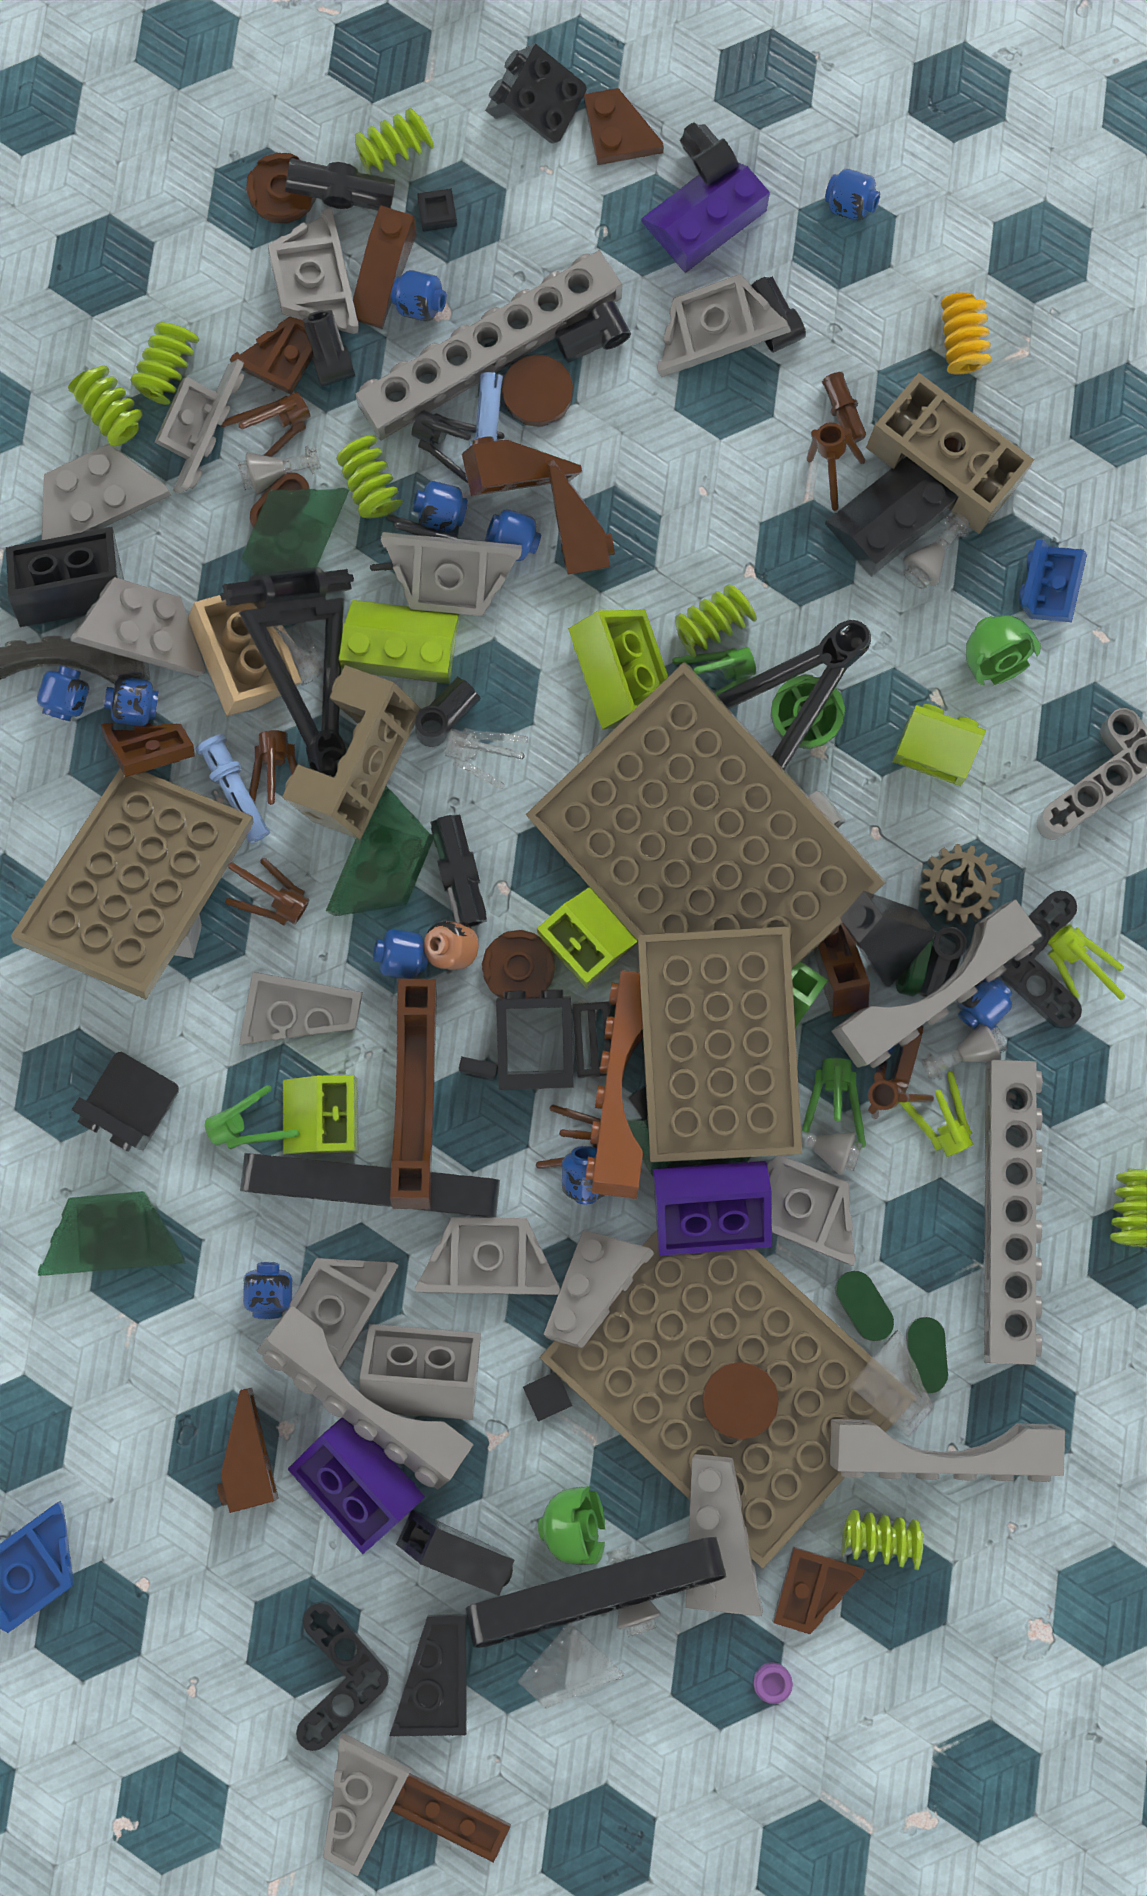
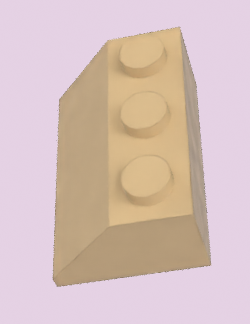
M218 595L194 602L188 620L226 716H231L261 707L279 697L280 693L239 614L241 611L257 609V607L253 603L227 606L226 600L222 601L221 596ZM280 626L267 627L295 685H300L302 682Z

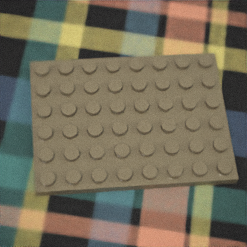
M684 662L525 814L637 940L638 935L789 926L791 967L793 968L843 923L840 918L863 891L875 894L887 883L692 668Z
M656 1230L642 1245L650 1248L654 1252L653 1256L647 1264L643 1262L632 1277L634 1281L626 1291L622 1290L609 1307V1314L584 1347L581 1349L554 1341L539 1358L689 1500L691 1497L692 1458L694 1454L733 1458L742 1503L741 1510L744 1525L747 1528L750 1555L763 1569L845 1478L841 1476V1471H837L830 1466L831 1419L870 1420L886 1432L916 1398L756 1249L659 1256ZM735 1362L754 1364L767 1372L776 1385L779 1398L777 1415L769 1428L758 1436L743 1440L727 1437L714 1429L705 1415L702 1404L704 1386L710 1376L724 1365Z

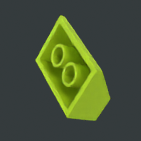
M352 600L344 622L339 662L342 670L346 665L372 675L450 684L459 614L413 610L408 606Z
M645 609L600 610L568 628L602 730L615 729L668 678Z

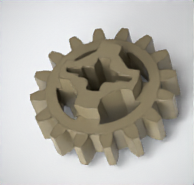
M955 844L952 854L944 847L939 851L940 860L931 856L927 861L932 870L923 869L920 876L927 879L928 882L921 884L919 891L929 893L923 904L929 905L933 903L936 906L932 913L934 917L941 912L945 913V923L949 924L954 917H958L960 925H965L969 915L976 922L982 918L979 909L989 913L993 906L988 900H997L1000 894L992 890V887L999 885L1001 878L991 876L997 865L987 866L984 863L988 856L986 852L976 857L974 855L975 846L971 845L966 853H964L960 844ZM959 862L957 868L952 871L940 870L946 864ZM974 868L980 873L983 881L978 880L973 871ZM964 872L962 879H964L963 885L966 888L956 897L958 891L956 890L957 884L954 882ZM937 888L942 889L947 898L946 902L940 897ZM968 898L973 900L979 899L973 906L960 908L963 901Z

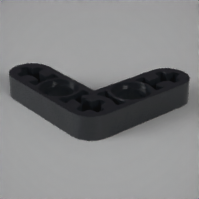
M1060 890L1047 896L1028 916L1033 924L1042 928L1044 932L1043 941L1040 944H1032L1035 949L1031 952V955L1025 956L1018 961L1015 960L1014 962L1018 967L1009 966L1000 977L1051 1025L1064 1029L1078 1022L1082 1013L1081 1004L1072 993L1035 960L1036 956L1048 945L1051 937L1065 927L1077 913L1075 898L1070 893ZM1052 900L1055 903H1059L1062 900L1067 904L1064 908L1067 916L1062 913L1057 915L1050 922L1051 925L1056 926V929L1052 930L1050 924L1043 918L1054 909V905L1051 903ZM1041 912L1043 918L1039 917L1037 914ZM1040 976L1044 979L1046 991L1043 995L1035 996L1027 990L1026 984L1029 977ZM1055 990L1059 995L1054 997L1053 1000L1061 1006L1066 1003L1071 1006L1068 1012L1071 1019L1064 1017L1060 1020L1056 1016L1059 1010L1052 1002L1048 1003L1046 1007L1041 1002L1050 997Z
M325 1601L315 1602L306 1610L303 1616V1627L346 1678L308 1712L297 1726L296 1736L299 1744L304 1749L310 1751L320 1750L325 1747L385 1690L390 1678L389 1670L382 1660L332 1604ZM315 1610L319 1614L324 1611L329 1613L330 1617L327 1623L333 1631L338 1624L344 1629L337 1633L329 1644L323 1638H326L330 1633L323 1626H319L316 1629L311 1624L315 1619L312 1614ZM349 1638L355 1642L357 1646L355 1657L345 1660L337 1655L335 1647L340 1639ZM367 1669L373 1672L377 1669L381 1673L378 1678V1682L381 1685L376 1687L374 1684H370L361 1694L367 1697V1699L362 1702L357 1691L347 1684L353 1681L355 1687H358L366 1677L363 1670ZM339 1694L350 1696L354 1702L353 1711L348 1715H338L332 1706L335 1696ZM324 1708L329 1719L337 1723L338 1726L333 1728L331 1722H329L320 1733L323 1738L319 1741L316 1737L311 1740L307 1739L305 1735L308 1732V1727L305 1724L309 1722L313 1726L317 1725L325 1716L319 1712L320 1709Z

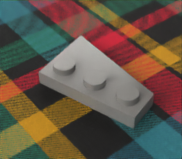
M252 972L239 1045L356 1029L363 992Z
M583 1230L544 1335L550 1340L582 1349L609 1314L611 1304L622 1290L626 1291L634 1281L632 1279L633 1275L643 1262L647 1264L654 1252L644 1246Z
M342 1732L339 1738L338 1761L334 1774V1790L331 1810L329 1811L323 1858L358 1876L411 1768Z

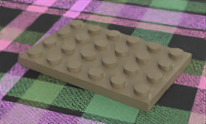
M120 768L11 935L13 943L147 1000L226 871L228 864L232 861L254 823L253 816L146 772L125 777Z
M789 926L638 935L650 1162L802 1154Z

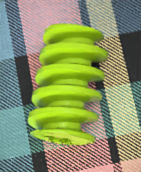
M412 108L405 110L406 121L401 115L396 114L393 116V127L388 121L383 120L380 122V132L374 126L367 128L368 139L361 132L355 134L356 150L367 174L371 175L370 166L372 165L380 173L384 172L383 160L385 159L393 167L396 166V154L398 153L406 161L409 160L408 148L410 147L418 155L422 154L421 142L423 141L431 149L434 148L431 134L421 115H418Z
M160 322L154 327L156 335H152L148 340L150 348H145L142 353L144 360L139 361L136 366L138 373L133 374L130 380L131 384L145 397L154 402L169 405L171 402L163 393L174 394L177 389L169 383V380L180 381L182 379V375L175 370V367L187 368L188 363L180 356L181 354L192 356L194 351L186 343H198L199 338L184 327Z
M102 365L77 375L68 385V390L74 393L75 400L82 404L84 412L91 415L92 422L99 426L100 433L107 437L108 443L115 447L127 443L136 435L139 430L138 422L143 414L139 409L131 411L134 401L131 398L122 400L126 395V390L122 387L115 388L118 383L116 377H107L110 372L109 368Z
M374 435L365 436L349 443L336 457L338 465L343 467V477L348 480V489L354 493L352 496L353 501L359 505V515L368 519L386 516L397 510L403 503L402 500H391V498L398 494V488L394 486L386 488V485L393 480L392 474H380L388 465L386 461L375 462L382 455V450L380 448L370 449L377 442V438Z
M726 585L723 590L724 595L718 591L713 593L711 601L708 599L701 600L699 602V609L694 606L688 608L687 617L681 613L675 616L677 634L684 648L692 657H696L695 645H698L704 651L709 649L706 640L708 637L716 644L720 643V630L729 637L732 636L731 624L733 622L741 630L745 628L743 616L746 615L753 622L757 620L751 603L734 585Z
M1127 1169V1172L1116 1175L1117 1181L1126 1186L1117 1188L1114 1192L1116 1196L1125 1200L1113 1205V1209L1123 1214V1216L1113 1218L1111 1221L1112 1225L1122 1230L1110 1234V1239L1122 1245L1147 1248V1170Z
M852 1509L844 1524L841 1556L843 1557L847 1547H851L854 1559L858 1560L864 1549L867 1550L869 1562H873L877 1553L881 1552L884 1564L888 1565L892 1556L897 1555L899 1567H904L908 1557L913 1560L914 1569L919 1570L923 1553L924 1533L921 1531L918 1520L912 1519L906 1529L905 1521L902 1517H897L891 1526L889 1516L882 1514L876 1524L872 1512H867L861 1521L858 1510Z

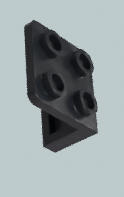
M536 43L519 51L515 50L505 62L504 68L507 70L503 78L498 80L489 92L491 100L485 111L495 119L513 113L552 144L557 143L562 139L586 93V84Z
M117 1052L88 1099L85 1100L79 1097L72 1111L80 1115L77 1122L97 1133L101 1127L113 1134L109 1141L127 1152L130 1151L132 1146L144 1151L179 1093V1086L129 1055Z

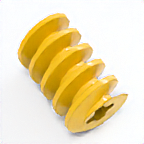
M967 292L952 293L941 300V307L944 310L942 313V320L945 323L943 333L946 336L944 346L948 350L945 356L949 364L947 372L955 375L968 374L991 363L992 357L990 355L981 354L990 349L991 343L980 340L989 335V329L979 326L988 321V316L984 313H977L986 309L987 302L976 299L974 294Z

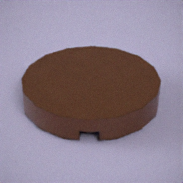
M277 152L264 156L247 176L246 191L252 208L260 217L272 223L287 224L301 219L311 210L316 200L313 197L285 192L290 158L299 160L298 156L291 153Z
M532 355L523 357L511 365L504 376L502 395L505 406L514 419L525 425L541 427L548 425V423L556 419L559 420L565 415L571 406L573 384L569 372L562 363L550 356Z
M524 930L507 931L494 939L485 950L482 961L483 977L490 991L499 998H504V991L518 990L526 991V997H540L541 990H547L552 984L555 973L554 955L551 949L535 933Z
M743 1362L724 1365L715 1371L704 1386L702 1398L705 1415L714 1429L727 1437L742 1440L758 1436L769 1428L777 1415L779 1403L776 1385L767 1372L754 1364Z

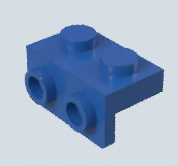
M1036 539L1034 550H1030L1027 557L1026 584H1022L1019 591V604L1030 619L1072 623L1087 558L1084 549L1049 547L1044 539Z

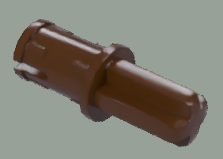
M835 372L826 376L822 384L833 407L831 414L837 417L839 424L844 429L850 428L852 430V438L855 443L863 440L866 437V432L856 409L858 401L852 398L844 378V373Z

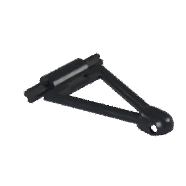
M319 567L254 574L249 581L223 584L224 592L220 593L222 601L226 600L227 606L253 603L257 607V609L241 611L239 614L306 744L310 769L335 778L337 761L346 754L344 741L339 735L340 707L330 699L334 681L341 675L339 654L343 634L344 598L326 600L325 596L327 593L351 590V582L354 581L353 574H349L348 569L324 572ZM326 619L321 731H318L267 627Z
M857 620L841 622L822 639L820 645L716 696L728 709H731L823 663L827 666L772 755L775 761L785 770L847 668L869 649L871 644L870 630L866 625Z

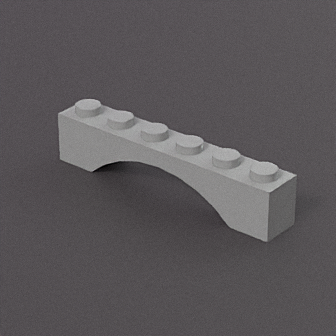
M1016 899L1005 903L975 925L971 944L963 961L951 978L935 992L910 1005L896 1007L870 1006L861 1009L831 1032L857 1068L866 1065L875 1068L891 1056L887 1051L897 1043L902 1047L919 1036L920 1033L917 1028L928 1021L932 1025L949 1013L946 1007L953 1001L957 1000L960 1004L973 996L978 991L975 985L984 978L987 982H990L1004 973L1006 968L1003 964L1014 957L1018 961L1035 949L1032 943L1042 935Z
M291 1306L257 1349V1352L263 1356V1361L269 1367L277 1371H283L291 1377L294 1385L306 1394H313L321 1400L329 1413L336 1417H343L354 1426V1430L359 1436L376 1442L385 1449L384 1452L388 1458L398 1464L406 1465L415 1472V1477L428 1487H434L438 1490L449 1482L474 1445L444 1421H420L404 1418L384 1410L365 1398L350 1384L336 1365L327 1346L323 1329L294 1306Z
M831 1419L830 1466L837 1471H841V1476L846 1478H864V1472H879V1477L885 1479H901L902 1473H916V1478L925 1480L939 1479V1474H953L954 1479L973 1481L977 1479V1474L991 1475V1479L996 1481H1014V1475H1028L1029 1481L1050 1482L1051 1476H1064L1065 1429L1054 1424L1017 1423L1003 1435L984 1445L962 1451L937 1452L921 1450L903 1444L890 1437L870 1420Z

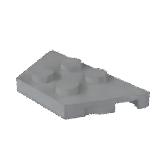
M332 207L326 208L321 211V217L308 225L305 223L300 224L289 235L281 236L268 245V254L280 309L283 315L301 320L309 316L310 313L319 310H332L338 330L355 334L358 333L359 325Z
M741 274L673 298L669 313L671 320L666 327L663 338L665 348L662 361L657 363V371L661 377H665L789 333L791 329L787 321L752 288L751 284Z
M110 444L104 445L44 474L42 540L102 529L171 496L166 485Z
M383 532L381 536L382 545L388 551L393 563V570L398 581L402 583L406 600L410 609L483 616L494 595L501 588L509 571L522 552V545L388 532Z
M116 577L107 583L100 593L98 601L87 612V617L71 635L72 642L196 677L205 673V666L181 597Z
M777 1155L767 1164L772 1191V1233L854 1266L856 1259L853 1248L849 1183L785 1156Z
M452 1217L440 1242L431 1255L421 1278L415 1286V1292L559 1295L560 1287L527 1218Z
M315 1259L293 1297L290 1307L294 1306L323 1329L327 1346L339 1369H341L400 1265L394 1262Z

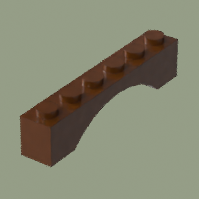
M398 979L396 1101L390 1189L392 1209H430L437 1015L436 979Z

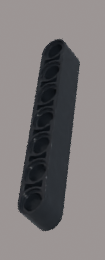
M244 1153L240 1191L392 1207L390 1199L391 1168ZM432 1172L430 1209L415 1210L496 1217L500 1180Z
M707 1537L482 1601L466 1607L465 1610L473 1647L483 1648L720 1581L727 1576L717 1537Z

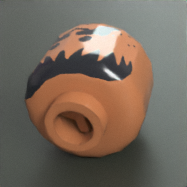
M453 921L437 922L429 928L425 935L424 953L427 960L435 967L449 970L465 969L473 963L478 953V937L475 931L467 924Z

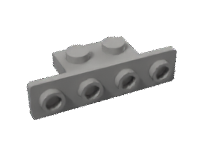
M239 359L228 364L216 392L187 376L182 379L154 442L186 459L173 488V491L178 494L187 491L189 488L193 489L201 477L202 470L198 468L203 456L208 457L216 442V438L212 436L217 424L222 425L230 410V406L226 404L231 392L233 394L237 392L244 378V374L240 373L244 362Z

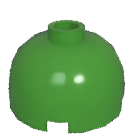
M989 616L979 621L966 643V662L980 685H985L984 680L990 679L994 685L1001 684L1016 677L1030 666L1027 659L1033 652L1038 657L1041 651V643L1023 620L1014 616Z
M804 674L788 680L779 688L772 701L770 716L774 730L781 739H783L807 700L819 677ZM836 687L799 748L813 749L824 746L838 733L843 724L845 706L841 693Z
M589 1486L573 1487L559 1492L549 1501L543 1517L538 1522L540 1539L545 1541L547 1548L556 1559L567 1564H597L604 1552L605 1542H598V1528L601 1530L605 1529L603 1506L596 1491H589L591 1488Z

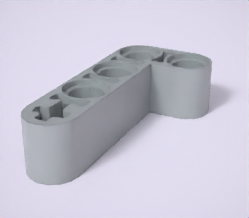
M1119 708L1101 726V738L1114 757L1051 802L1038 816L1037 829L1044 838L1057 840L1064 837L1147 776V764L1140 763L1135 756L1136 750H1143L1147 753V726L1133 710ZM1119 721L1124 723L1128 729V734H1117L1113 729V722ZM1107 771H1115L1120 775L1122 781L1120 786L1112 785L1107 780ZM1078 792H1086L1092 797V807H1085L1079 803L1077 799ZM1067 808L1070 814L1060 824L1058 823L1053 826L1050 819L1057 817Z

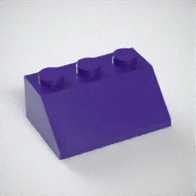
M739 163V167L709 186L700 175L696 176L641 218V222L684 273H687L765 213L768 207L770 192L748 166Z
M766 1161L653 1169L659 1256L772 1247V1191Z
M343 1417L325 1431L288 1468V1471L362 1554L369 1550L425 1498L415 1483L405 1475L394 1461L387 1457L381 1446L373 1440L369 1441L359 1436L354 1430V1426Z

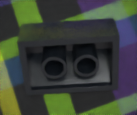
M906 456L895 469L891 468L825 521V524L872 577L950 514L958 496Z
M113 527L6 547L8 597L20 627L86 615L91 606L98 601L100 593L110 580L115 577L124 580Z

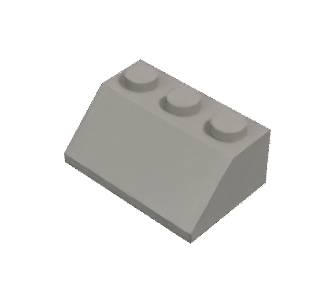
M369 1324L359 1379V1392L371 1402L394 1414L473 1420L481 1333Z

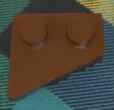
M619 88L584 94V104L597 165L663 153L664 145L662 140Z
M289 316L280 322L275 330L267 331L256 339L257 343L241 354L238 352L233 354L230 362L236 359L244 362L242 371L291 395L314 354L306 335L303 320Z
M113 723L101 724L102 735L125 777L195 756L194 745L181 724L152 725L147 723L145 726H134V730H114Z
M793 1547L772 1622L811 1634L823 1621L825 1615L843 1599L842 1596L851 1586L862 1578L865 1569Z

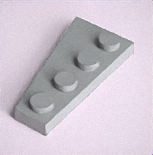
M694 1454L692 1458L688 1542L707 1537H717L727 1577L720 1581L686 1590L685 1608L762 1616L763 1607L761 1598L758 1595L757 1577L748 1545L749 1537L747 1528L744 1525L741 1510L742 1503L733 1458Z

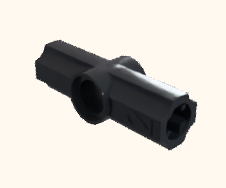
M290 158L285 192L322 199L325 205L336 209H349L353 206L379 210L380 205L391 208L395 180L360 173L356 167L343 162H332L325 166Z
M447 815L431 821V832L439 856L437 863L444 891H448L455 922L467 924L470 927L487 922V914L478 886L480 879L473 851H469L461 815Z

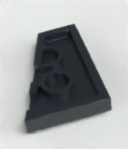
M466 1614L427 1616L389 1736L467 1735Z

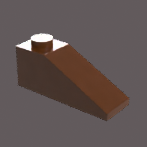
M380 205L368 238L353 296L358 322L383 329L392 304L391 292L396 278L403 274L417 235L413 215Z
M492 436L473 440L472 446L462 453L471 496L550 484L547 461L554 460L569 481L582 473V467L579 464L510 440L494 441Z
M554 460L547 461L564 567L567 574L610 567L609 556L615 555L612 534H605L601 523Z
M842 923L813 949L819 974L828 980L823 990L833 1017L857 1012L869 1007L870 982L856 943Z
M252 1387L239 1391L221 1471L222 1483L217 1484L220 1502L222 1506L228 1505L229 1513L274 1502L279 1499Z

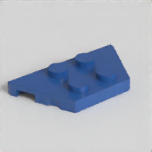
M61 1501L55 1503L0 1543V1629L7 1633L14 1630L74 1586L64 1505Z

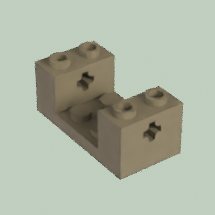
M919 372L875 424L866 449L893 469L907 456L957 494L959 497L951 513L978 534L981 533L1020 485L1034 461L1032 457ZM947 438L959 440L963 450L960 452L947 450L944 440Z
M345 665L341 675L334 681L330 699L349 715L357 725L353 732V740L346 754L338 763L336 776L333 778L297 765L293 775L286 782L282 798L312 822L361 840L415 725L416 715L421 708L394 682Z

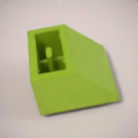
M923 704L921 707L916 705L905 724L892 762L961 787L968 776L986 729L978 727V722L967 717L955 719L946 716L944 711L937 706Z
M590 887L564 903L537 927V935L586 989L638 944V940Z
M323 1075L283 1080V1131H299V1136L283 1139L284 1155L358 1153V1079L355 1075Z

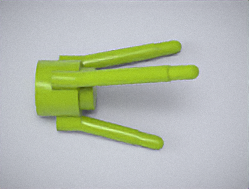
M1071 924L1063 927L1051 937L1048 944L1052 950L1047 955L1056 964L1069 992L1077 999H1079V994L1065 966V960L1072 964L1081 959L1118 999H1125V994L1086 953V947L1118 971H1122L1124 966L1114 957L1087 938L1078 927L1074 929Z
M952 1071L947 1072V1078L958 1119L954 1120L942 1091L936 1090L935 1096L946 1121V1124L937 1128L940 1135L933 1131L910 1102H900L902 1107L931 1140L935 1150L938 1151L943 1148L946 1157L957 1154L974 1145L970 1137L973 1133L967 1123L958 1085Z

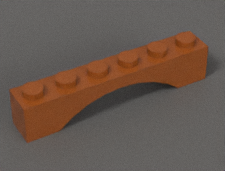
M621 970L619 983L612 982L609 1004L616 1005L615 1017L607 1016L604 1039H612L610 1052L602 1051L600 1073L607 1074L606 1086H598L595 1108L602 1109L601 1122L593 1121L590 1144H597L598 1146L596 1158L588 1157L585 1180L593 1181L591 1193L637 1199L643 1150L634 1138L625 1117L622 1101V1079L633 1051L643 1039L641 985L639 972Z

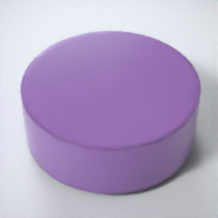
M774 1662L766 1663L759 1667L754 1675V1689L763 1701L777 1704L789 1697L793 1682L790 1673L783 1665Z

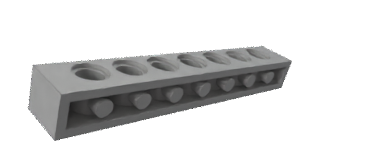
M600 250L591 255L589 253L583 254L572 263L571 267L563 272L555 271L549 274L539 286L532 290L524 289L518 292L511 302L505 306L489 309L478 322L471 326L463 325L457 328L451 334V337L444 342L428 345L421 351L420 356L410 362L402 361L396 364L388 375L379 380L371 379L360 387L359 392L355 393L358 407L381 441L414 422L422 410L431 412L480 383L481 373H497L554 339L555 332L587 318L590 311L600 304L609 301L617 302L622 299V283ZM575 285H582L587 288L585 292L580 294L574 293L570 289ZM544 303H553L557 308L553 311H544L540 306ZM516 320L524 321L527 324L522 329H513L509 326ZM485 338H492L497 342L492 347H483L479 344ZM455 356H462L466 359L461 365L449 363V360ZM424 374H432L436 377L433 382L427 384L418 380ZM393 392L405 394V397L397 402L388 399L389 395Z
M991 1060L985 1064L984 1363L1036 1365V1357H1041L1042 1337L1041 1334H1036V1319H1040L1042 1316L1041 1296H1036V1281H1041L1042 1260L1041 1258H1036V1243H1041L1042 1222L1041 1220H1036V1205H1041L1042 1184L1036 1182V1167L1040 1168L1042 1165L1041 1145H1036V1130H1041L1042 1109L1036 1108V1093H1041L1043 1079L1042 1072L1036 1071V1061ZM1009 1090H1015L1021 1094L1023 1104L1019 1110L1008 1106L1006 1094ZM1009 1127H1015L1021 1131L1023 1141L1019 1147L1011 1146L1007 1142L1006 1131ZM1010 1164H1015L1022 1170L1023 1178L1018 1185L1010 1183L1006 1178V1169ZM1011 1201L1018 1203L1023 1211L1022 1218L1017 1223L1010 1221L1005 1213L1006 1206ZM1010 1239L1020 1242L1023 1249L1021 1257L1016 1261L1010 1259L1005 1251L1006 1244ZM1012 1276L1018 1278L1022 1283V1292L1015 1299L1010 1297L1005 1290V1284ZM1013 1314L1022 1321V1330L1014 1337L1009 1335L1005 1329L1007 1318Z

